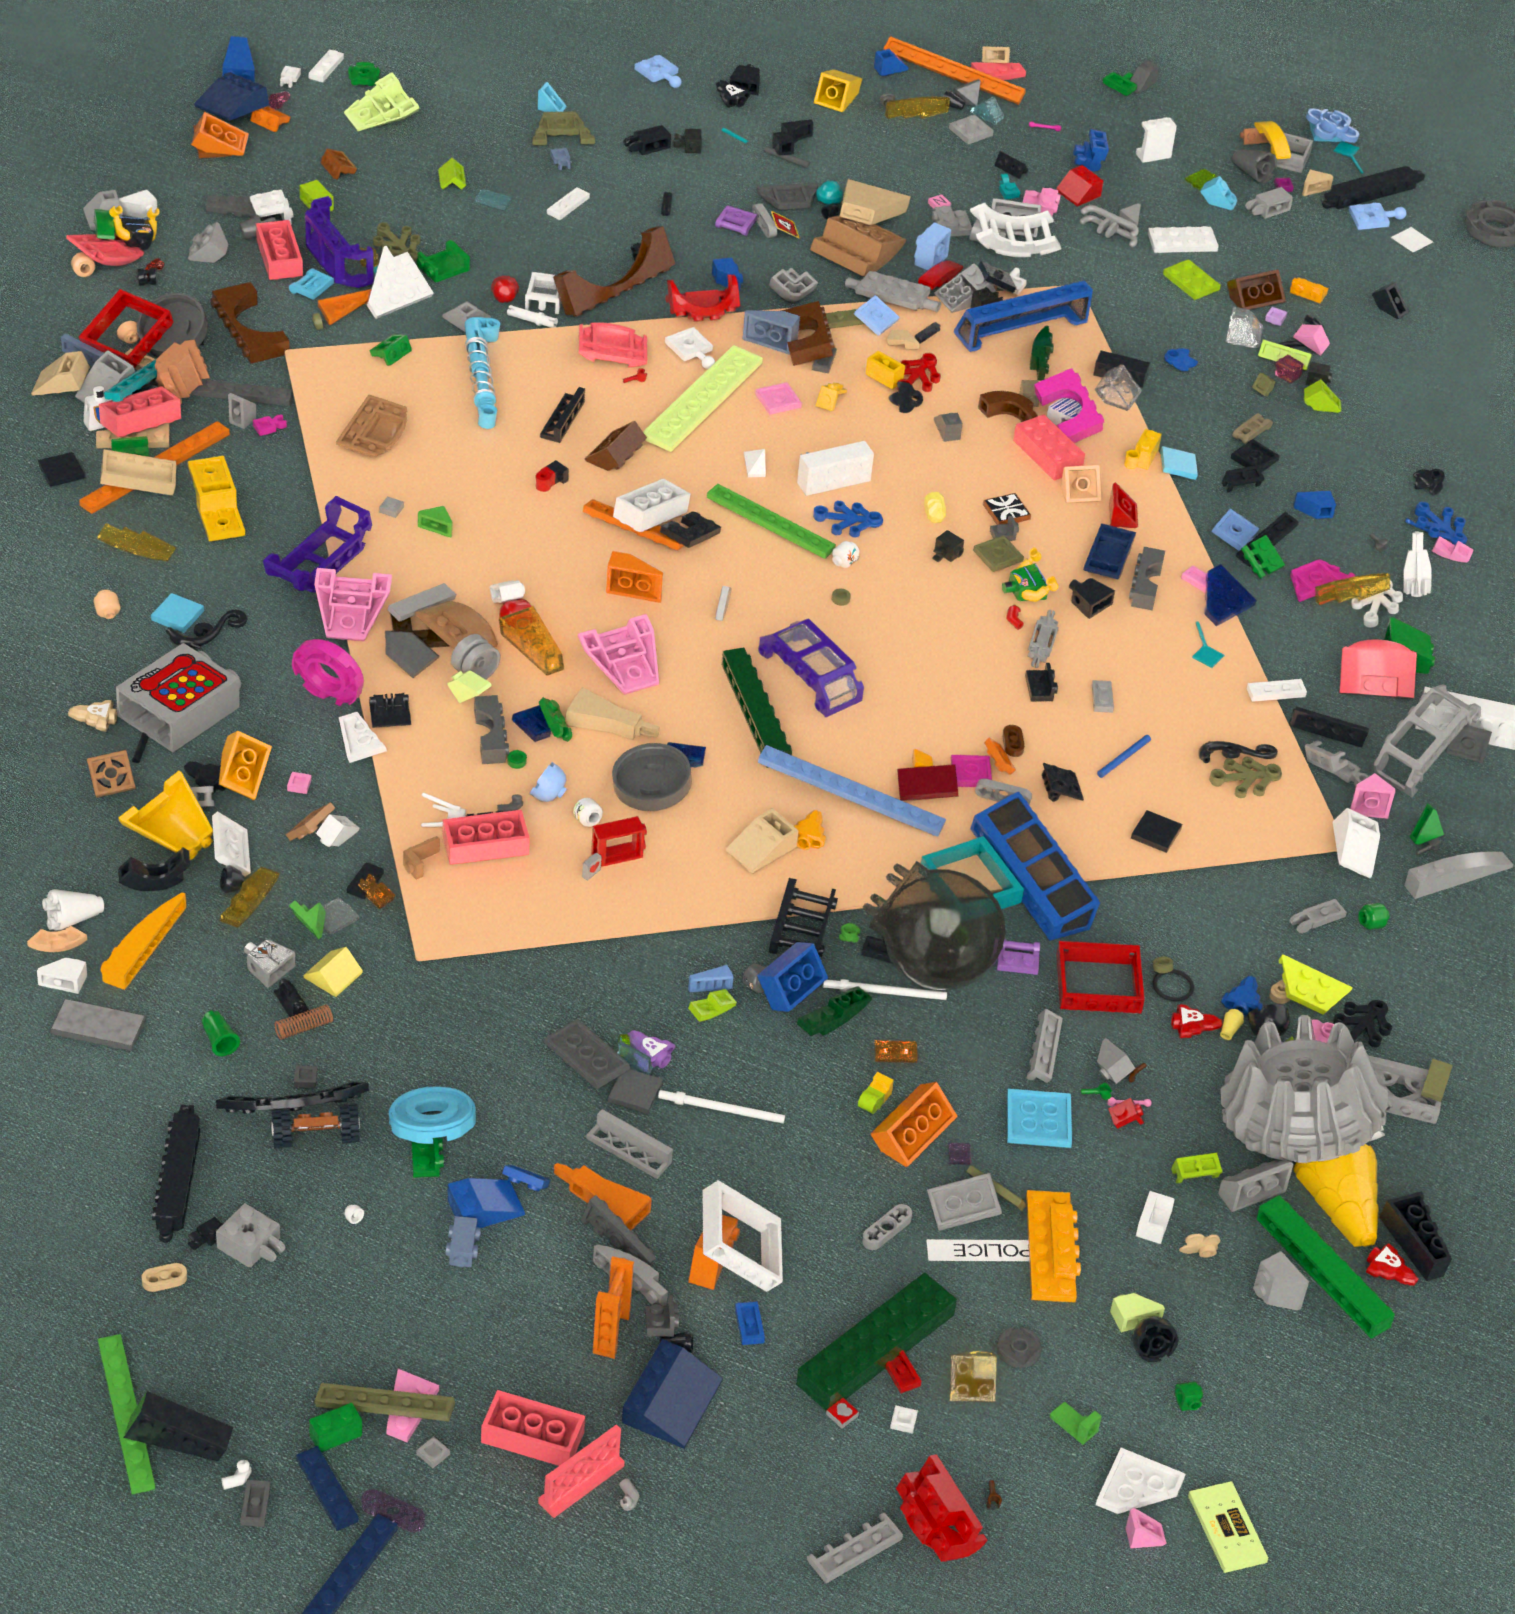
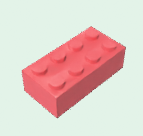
M290 220L256 223L257 243L269 280L303 276L302 257Z
M160 386L126 396L119 402H113L112 400L99 404L100 424L117 437H124L127 434L141 432L150 427L155 428L164 423H172L174 420L181 419L180 399Z
M1045 414L1016 424L1013 441L1054 481L1062 478L1064 467L1083 466L1085 453Z
M522 810L443 819L442 837L450 865L529 855L530 837Z
M497 1390L481 1426V1443L560 1466L576 1454L585 1430V1416Z

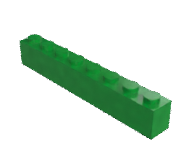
M1279 1195L1260 1205L1256 1218L1257 1221L1371 1339L1391 1328L1395 1316L1392 1309L1378 1297L1375 1291L1371 1290L1363 1282V1279L1349 1267L1346 1261L1342 1260L1334 1252L1333 1248L1306 1223L1302 1216L1297 1214L1287 1201Z

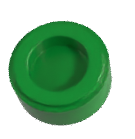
M520 750L511 751L507 756V763L515 769L523 768L527 764V755Z

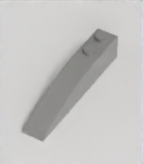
M1475 852L1456 855L1409 869L1404 886L1417 899L1513 868V864L1503 852Z

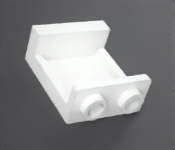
M1164 117L1162 119L1142 122L1145 133L1142 148H1137L1136 155L1142 162L1171 158L1177 127L1172 119Z

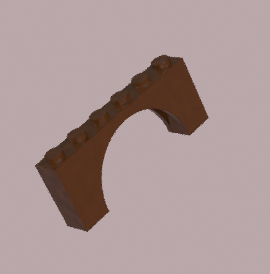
M251 282L212 291V298L210 299L212 308L216 309L218 317L223 320L225 328L229 329L230 336L236 340L237 347L241 348L244 358H247L250 364L284 356L285 350L290 349L289 339L283 330L277 332L255 331L237 321L236 318L240 313L258 305L257 290Z

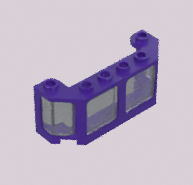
M809 618L796 621L782 630L760 637L758 647L760 655L768 659L773 656L774 652L785 664L791 667L795 674L800 676L816 692L815 708L825 717L862 701L864 686L862 681L858 682L856 680L853 670L857 668L854 661Z

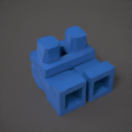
M1090 129V143L1085 141L1083 146L1076 144L1073 155L1076 156L1075 165H1083L1090 171H1098L1101 168V160L1105 161L1109 151L1106 132Z

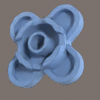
M1319 109L1308 110L1306 119L1316 125L1314 133L1318 137L1325 140H1332L1338 137L1350 143L1357 141L1359 132L1350 126L1351 118L1347 114L1337 110L1328 112V109L1322 111Z

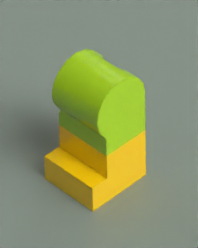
M877 1072L873 1077L872 1083L861 1094L858 1107L874 1114L892 1094L894 1080Z

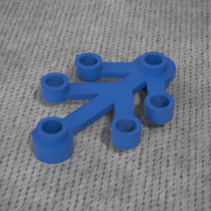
M836 501L834 503V510L844 514L828 512V509L821 505L816 506L813 511V517L818 522H823L825 519L843 520L838 524L832 525L831 533L836 536L841 535L843 529L856 522H861V524L851 526L849 535L855 538L860 536L862 530L868 527H880L883 524V518L879 512H869L858 502L852 504L851 510L843 501Z
M1419 502L1416 505L1414 512L1419 516L1416 524L1422 528H1430L1428 532L1430 537L1439 538L1440 536L1450 540V543L1454 545L1458 541L1463 544L1467 543V537L1462 533L1466 522L1464 518L1456 517L1454 521L1455 531L1450 528L1451 518L1454 513L1452 508L1445 507L1443 509L1442 521L1430 511L1427 502Z

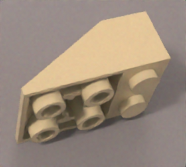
M82 351L65 353L42 370L31 395L80 390L90 368Z
M771 808L756 817L726 848V851L748 871L754 873L797 847L799 831Z

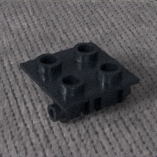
M391 693V698H387V694H385V699H383V695L369 697L372 728L411 725L408 704L409 695L399 693L395 694V698H393V693Z
M1043 763L1044 770L1041 776L1044 780L1046 791H1048V798L1051 801H1057L1061 794L1081 801L1084 800L1075 772Z

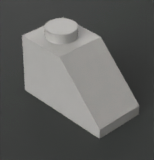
M232 393L228 395L229 423L245 429L256 419V404Z
M1107 1038L1102 1041L1097 1063L1101 1067L1099 1072L1106 1080L1110 1079L1117 1084L1132 1072L1135 1067L1127 1054Z

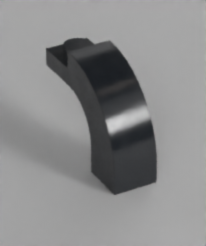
M182 847L169 860L160 864H146L130 857L118 868L119 883L138 891H161L176 886L184 880L183 871H186L190 866L189 850Z

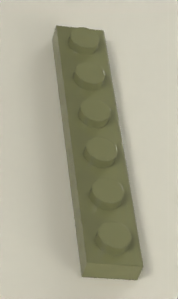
M321 1383L315 1398L316 1407L336 1409L352 1402L359 1412L449 1421L455 1406L454 1397Z

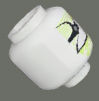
M583 798L575 804L573 813L582 825L592 827L601 820L603 811L593 799Z

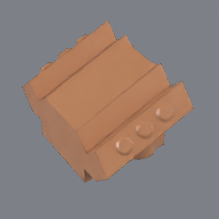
M195 340L184 341L181 345L174 342L156 359L155 369L157 370L156 382L158 386L164 387L178 397L180 404H182L181 398L190 397L191 392L195 388L203 385L202 379L210 378L207 366Z

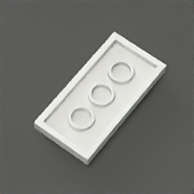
M1212 227L1148 228L1147 234L1154 253L1218 251V243Z

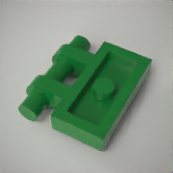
M1267 535L1250 544L1251 551L1247 545L1241 548L1244 553L1243 557L1249 561L1253 567L1252 571L1260 579L1266 576L1263 571L1264 569L1270 575L1285 566V563ZM1255 556H1257L1261 564L1257 562Z

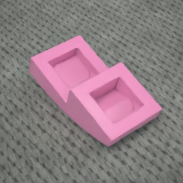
M1439 536L1432 552L1454 561L1467 563L1473 553V549L1460 541L1454 545Z

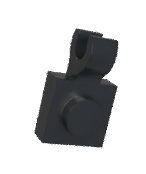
M213 1217L199 1225L197 1231H193L188 1235V1238L191 1240L188 1242V1245L193 1250H196L204 1243H207L209 1246L217 1243L216 1231L223 1224L216 1217Z

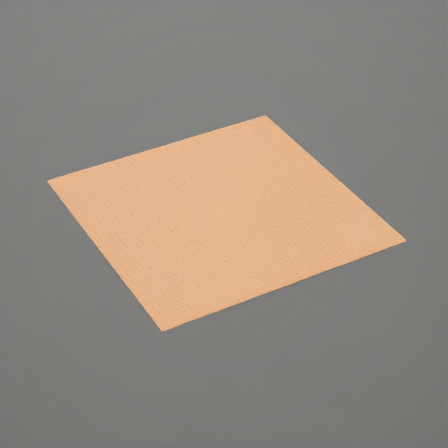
M1060 286L1026 288L1019 295L1006 290L996 292H999L998 298L1003 297V300ZM937 296L927 297L930 300L941 302ZM1086 297L1076 299L1074 301L1075 306L1085 316ZM866 302L821 305V307L825 308L826 313L858 309ZM884 302L900 318L881 335H876L865 324L830 329L834 347L837 351L829 374L813 371L812 365L814 361L793 366L791 355L742 340L745 312L725 313L719 320L703 318L704 321L693 322V319L688 320V317L610 323L634 329L635 334L642 338L644 334L647 335V364L637 367H628L627 363L595 359L593 362L579 354V326L499 332L497 341L487 342L492 370L491 376L496 395L495 407L497 408L495 426L491 429H485L478 425V409L474 404L473 397L475 393L472 391V386L475 383L470 380L472 372L469 371L470 362L467 360L469 353H467L465 348L466 335L410 339L412 351L390 366L386 365L384 358L371 356L370 349L381 342L285 350L286 363L321 524L327 521L325 506L335 496L370 511L372 528L370 531L366 530L362 540V542L366 543L364 549L344 566L336 576L372 580L373 573L392 575L390 594L365 641L347 640L350 656L357 662L364 677L362 693L359 696L364 721L368 724L371 731L377 735L380 742L385 745L387 750L386 752L373 755L372 760L416 960L427 961L777 919L789 878L797 879L796 888H799V891L830 898L832 888L836 889L835 898H838L836 909H831V912L939 899L938 894L935 890L931 889L929 882L922 876L920 871L922 856L976 839L970 829L974 816L998 802L979 797L975 792L976 787H958L959 797L903 801L946 819L945 825L937 837L758 763L760 751L721 665L724 650L743 647L747 654L751 656L752 666L757 669L758 679L762 680L763 690L767 692L769 697V704L773 705L775 717L779 719L780 728L786 734V742L791 745L792 756L899 800L897 769L914 768L912 760L914 749L932 756L933 766L951 765V755L989 756L987 753L988 748L984 743L989 737L1001 744L1004 749L1002 737L1004 727L1007 725L1020 727L1025 743L1024 753L1019 757H1012L1007 754L1016 771L1011 775L1005 771H999L994 764L996 761L990 757L992 780L1025 788L1032 793L1029 806L1037 814L1039 820L1047 828L1053 839L1056 840L1058 846L1067 855L1069 861L1077 869L1085 882L1337 852L1333 829L1334 818L1278 701L1252 702L1248 694V683L1268 682L1223 585L1210 596L1181 579L1182 573L1191 566H1195L1220 581L1170 474L1162 470L1159 451L1148 470L1140 467L1128 469L1124 466L1126 452L1130 449L1135 450L1137 442L1148 427L1126 383L1093 375L1100 350L1112 352L1091 308L1087 323L1073 325L1065 317L979 338L982 342L981 348L969 352L954 333V329L966 309L951 313L941 302L940 310L935 312L925 308L923 310H914ZM772 309V310H760V311H781V310H785V309ZM965 319V323L961 325L963 328L971 326V323L968 319ZM937 322L941 325L940 331L919 344L920 349L906 350L904 344L888 345L887 338L891 330H907L915 338L917 333L932 323ZM1045 326H1049V331L1053 334L1052 343L1054 344L1053 354L1050 353L1047 362L1049 364V373L1045 374V379L1073 368L1074 372L1079 374L1082 386L1087 388L1089 392L1088 397L1090 400H1094L1097 407L1096 411L1098 414L1101 413L1104 418L1103 431L1075 443L1085 453L1083 466L1099 465L1101 501L1066 503L1061 489L1062 478L1054 481L1013 441L1016 424L1021 423V421L1007 414L987 418L978 409L980 394L991 391H1009L1019 394L1021 380H1037V371L1030 370V358L1034 339ZM694 327L713 345V351L705 353V355L713 357L715 362L733 345L763 357L762 364L672 452L644 440L642 442L643 446L633 451L634 455L625 460V464L617 470L613 468L607 471L586 462L585 458L613 430L636 421L641 430L644 431L707 371V369L703 368L702 361L698 357L683 361L665 343V337ZM800 330L798 332V339L812 335L815 330ZM880 351L901 362L902 360L921 359L923 354L932 353L937 359L935 368L941 375L940 382L932 383V391L924 392L922 390V381L919 377L912 386L914 390L922 393L923 402L920 406L914 407L911 412L901 413L899 412V406L894 405L889 400L891 394L899 392L897 387L892 390L866 375L867 358ZM639 368L645 369L647 378L644 382L633 380L623 383L624 378L637 375ZM927 368L925 372L930 381L931 373ZM904 375V379L910 377V375ZM472 376V380L476 382V378ZM491 378L488 379L490 384H492ZM787 382L801 401V408L769 415L756 396V389ZM835 382L842 384L843 388L847 389L846 393L838 394L834 411L816 406L821 386ZM476 384V385H474V387H473L475 392L478 391V390H477V384ZM578 387L585 388V403L562 441L558 443L540 438L541 431L564 394L574 395ZM368 394L407 407V423L402 435L388 451L376 457L336 445V441ZM1056 401L1044 406L1039 402V406L1033 407V411L1038 416L1043 414L1047 416L1048 406ZM958 413L963 423L961 439L944 442L934 422V417L941 414ZM554 431L547 432L554 435ZM866 441L874 453L871 481L808 496L804 494L797 483L800 454L803 455L806 452L812 453ZM765 449L766 476L748 477L744 452ZM557 460L569 469V478L566 483L558 482L546 492L536 489V473L550 463ZM664 478L691 493L687 513L663 522L658 526L674 521L687 529L689 527L681 523L682 516L693 511L698 512L708 520L714 521L715 524L721 526V531L719 534L690 548L683 546L679 550H673L666 545L638 536L634 532L623 530L614 524H608L602 519L591 517L583 512V507L590 500L594 499L615 508L617 497ZM1115 482L1137 503L1138 513L1137 528L1118 527L1136 532L1130 554L1127 557L1119 580L1083 570L1101 523L1110 525L1109 502L1112 486ZM720 484L836 544V547L843 541L853 542L860 551L859 559L848 568L838 567L832 560V553L824 559L708 499L707 492L715 485ZM930 492H939L944 497L946 516L941 523H933L927 518L924 500L925 496ZM1016 493L1030 512L1031 519L1018 522L1019 532L1016 534V540L1010 542L1024 556V560L1030 558L1029 550L1035 547L1040 552L1041 560L1038 562L1033 561L1032 564L1036 563L1045 580L1054 576L1058 584L1056 591L1049 590L1046 600H1039L1037 602L1018 601L1013 592H1003L1002 583L1009 582L1010 572L1015 570L1022 562L993 572L973 551L975 545L993 539L990 533V526L997 525L983 506L984 500ZM387 496L404 502V508L396 518L379 513V507ZM836 501H843L851 510L852 504L858 502L869 512H879L882 515L883 524L876 528L868 527L860 532L859 537L855 538L849 535L851 526L861 524V522H856L843 529L841 535L836 536L831 533L832 525L838 524L843 520L825 519L823 522H818L813 517V511L816 506L821 505L825 506L828 512L844 514L834 510V503ZM341 506L342 511L336 526L351 534H355L353 526L358 522V513ZM444 506L452 520V537L450 538L418 527V512ZM946 530L964 539V552L959 558L957 557L952 562L945 558L940 562L932 559L936 555L933 552L936 538ZM336 537L327 539L325 543L328 557L344 541ZM1144 547L1165 550L1160 576L1148 578L1151 582L1158 585L1153 611L1132 607V599L1129 598L1131 588H1135L1131 586L1133 577L1136 576L1134 573L1138 554L1143 553ZM612 551L631 554L663 572L661 603L606 593L607 568ZM1089 578H1093L1114 589L1113 604L1088 619L1071 602L1073 591L1069 588V584L1074 579L1082 583ZM511 580H519L523 583L525 594H523L524 596L521 599L527 600L533 608V620L530 625L507 627L501 623L499 611L503 603H494L492 601L490 585ZM445 583L456 593L455 599L452 600L453 602L469 606L487 621L498 643L495 648L500 653V662L495 672L487 679L492 686L478 696H498V702L502 703L503 714L501 716L505 718V728L503 730L507 731V741L505 743L509 744V753L514 750H520L527 755V764L523 768L515 769L510 767L507 763L508 755H506V763L482 764L480 737L488 734L491 730L483 725L476 724L474 697L459 703L447 683L453 680L452 676L458 672L451 664V656L454 650L451 646L431 648L440 657L414 678L386 655L385 630L393 631L390 612L388 611L390 604ZM723 586L732 588L728 607L723 621L716 620L721 590ZM840 588L848 590L851 594L850 602L844 606L834 604L832 601L834 590ZM1012 605H1016L1021 609V612L1018 613V618L1024 625L1019 630L1006 619L1008 608ZM1048 610H1051L1052 614L1054 610L1055 615L1053 619L1058 621L1057 627L1059 628L1052 651L1045 663L1040 661L1038 668H1035V665L1032 667L1033 658L1028 657V648L1035 625L1040 616H1047ZM647 614L654 629L659 685L624 695L585 653L577 635L596 629L597 634L622 628L627 626L629 619ZM416 615L410 617L412 630L430 629ZM809 618L854 661L857 668L853 670L856 680L858 682L862 681L864 686L862 701L825 717L815 708L816 692L800 676L796 675L791 667L785 664L774 652L773 656L768 659L760 655L758 650L760 637L773 634L789 627L790 624ZM1197 621L1200 623L1207 646L1225 655L1213 668L1192 658L1203 646L1196 626ZM789 630L786 631V632H784V633L779 634L778 636L781 637V636L787 634V633L789 632ZM1036 630L1033 642L1036 641L1039 630ZM1050 635L1047 647L1051 646L1053 635ZM791 640L785 642L795 652L812 646L807 640L793 643ZM818 651L802 657V660L818 675H824L836 669ZM1050 663L1051 669H1054L1055 672L1054 682H1057L1058 692L1054 694L1053 701L1031 702L1025 678L1026 670H1045V664ZM845 677L825 686L830 700V708L851 699V692L846 687ZM1093 680L1111 681L1114 704L1113 713L1094 712ZM583 687L620 708L642 715V721L660 727L658 737H648L641 734L640 736H635L632 740L614 733L567 725L572 730V738L567 742L562 737H554L540 708L539 701L542 697L555 700L559 704L560 711L566 722V710ZM391 693H393V698H395V694L399 693L409 695L408 704L411 725L372 728L369 697L383 695V699H385V694H387V698H391ZM1145 735L1151 737L1150 742L1103 778L1098 776L1097 772L1142 737ZM1209 741L1231 742L1255 750L1261 744L1272 745L1278 750L1277 757L1274 759H1263L1240 753V756L1233 760L1242 765L1243 758L1251 757L1254 761L1264 766L1276 764L1281 768V779L1271 781L1266 787L1263 796H1256L1253 793L1254 786L1259 784L1263 778L1256 779L1247 789L1246 797L1238 798L1235 796V790L1244 780L1228 781L1216 787L1211 784L1209 779L1211 771L1214 769H1221L1226 774L1240 773L1236 770L1226 771L1224 769L1225 760L1230 758L1222 756V750H1216L1210 754V762L1204 763L1199 758V748ZM647 743L666 744L680 750L688 758L691 767L692 784L688 794L677 804L658 811L637 810L624 804L614 791L612 770L617 759L627 750ZM551 762H554L566 775L564 787L567 790L561 798L556 797L553 801L549 802L540 801L533 797L530 792L533 787H536L538 779ZM1043 763L1075 772L1084 800L1081 801L1061 794L1057 801H1051L1048 798V791H1046L1044 780L1041 776L1044 770ZM999 791L1002 795H1008L1005 791ZM422 793L460 806L462 809H466V815H477V813L484 812L496 813L497 805L509 804L512 802L513 795H521L523 806L519 810L523 812L530 837L529 855L450 865L442 837L443 827L421 826L422 823L443 822V819H447L448 812L433 808V804L443 805L423 797ZM583 798L593 799L603 811L602 818L596 825L638 816L641 823H644L647 829V835L644 836L646 849L643 850V858L603 866L588 881L582 877L583 862L592 856V827L582 825L575 818L573 813L575 804ZM1007 804L1001 806L1002 808L992 811L988 814L989 818L995 820L1008 816L1011 805ZM771 808L793 826L798 821L805 820L806 816L812 811L818 810L821 812L823 818L821 826L824 828L826 841L824 846L819 849L810 847L807 850H803L797 846L754 873L748 871L726 851V848L756 817ZM1146 810L1183 824L1181 831L1167 853L1131 839L1132 832ZM1008 821L995 825L1002 835L1014 830ZM1027 828L1006 840L1022 863L1044 852ZM632 835L607 840L606 847L632 842ZM437 836L440 839V851L421 860L423 862V877L416 880L412 874L406 871L403 865V851ZM977 855L937 868L958 897L1004 891ZM1048 856L1026 867L1039 887L1053 886L1064 880ZM798 898L796 900L792 899L791 902L796 907L825 913L827 908L826 905ZM792 914V916L788 915L787 917H794L799 915Z

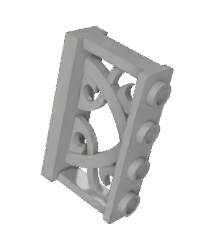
M1368 1055L1375 1072L1385 1079V1088L1387 1090L1386 1086L1399 1083L1405 1085L1413 1093L1399 1098L1388 1090V1108L1385 1112L1436 1124L1441 1102L1421 1096L1429 1070ZM1425 1099L1429 1100L1432 1105H1428Z

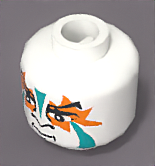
M843 541L833 549L832 560L836 566L848 568L859 559L860 551L855 543Z

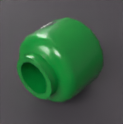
M1382 903L1365 904L1358 914L1360 924L1368 930L1384 928L1390 917L1389 911Z

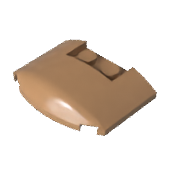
M368 394L336 441V445L372 457L385 453L397 442L405 429L407 407Z
M447 601L415 612V615L453 649L461 640L471 634L481 635L494 647L498 645L495 634L487 621L478 612L465 604Z

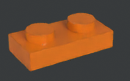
M989 737L984 742L988 748L987 753L996 761L994 764L999 771H1005L1011 775L1016 771L1014 765L1001 744Z

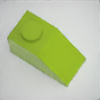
M1322 379L1304 389V401L1314 410L1341 412V400Z

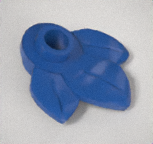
M1170 349L1164 356L1166 362L1181 371H1188L1189 368L1198 364L1197 360L1188 356L1189 349Z

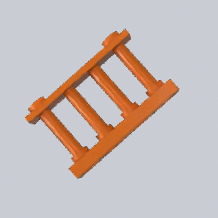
M612 1256L608 1293L599 1291L596 1297L593 1353L615 1359L617 1353L620 1318L629 1320L631 1310L634 1262L625 1258Z

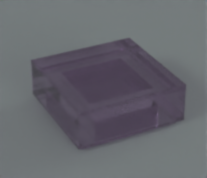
M948 1143L949 1164L970 1165V1143Z

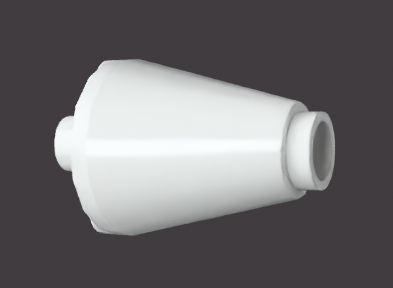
M51 890L47 898H44L42 902L43 909L47 911L48 929L55 931L97 916L104 911L102 897L72 891Z

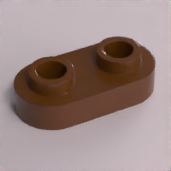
M1016 725L1005 726L1002 735L1005 752L1009 756L1019 757L1024 753L1025 748L1022 729Z

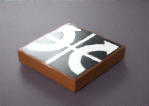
M1016 493L983 501V506L997 525L1008 524L1009 516H1013L1017 523L1031 519L1030 512Z

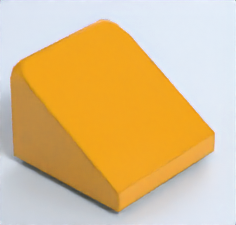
M917 749L913 750V767L933 766L932 756Z

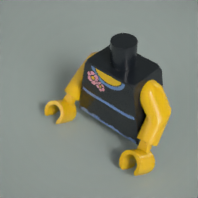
M113 206L109 214L114 217L115 234L127 246L140 247L142 250H147L156 237L157 221H155V218L160 212L157 208L153 213L151 207L147 212V216L150 218L148 220L147 218L119 217L123 211L122 207L118 206L115 209V206Z

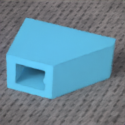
M1220 176L1206 182L1200 191L1209 204L1232 210L1238 201L1235 194L1230 191L1227 183Z

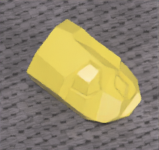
M939 492L927 494L924 500L927 518L933 523H941L946 516L944 497Z

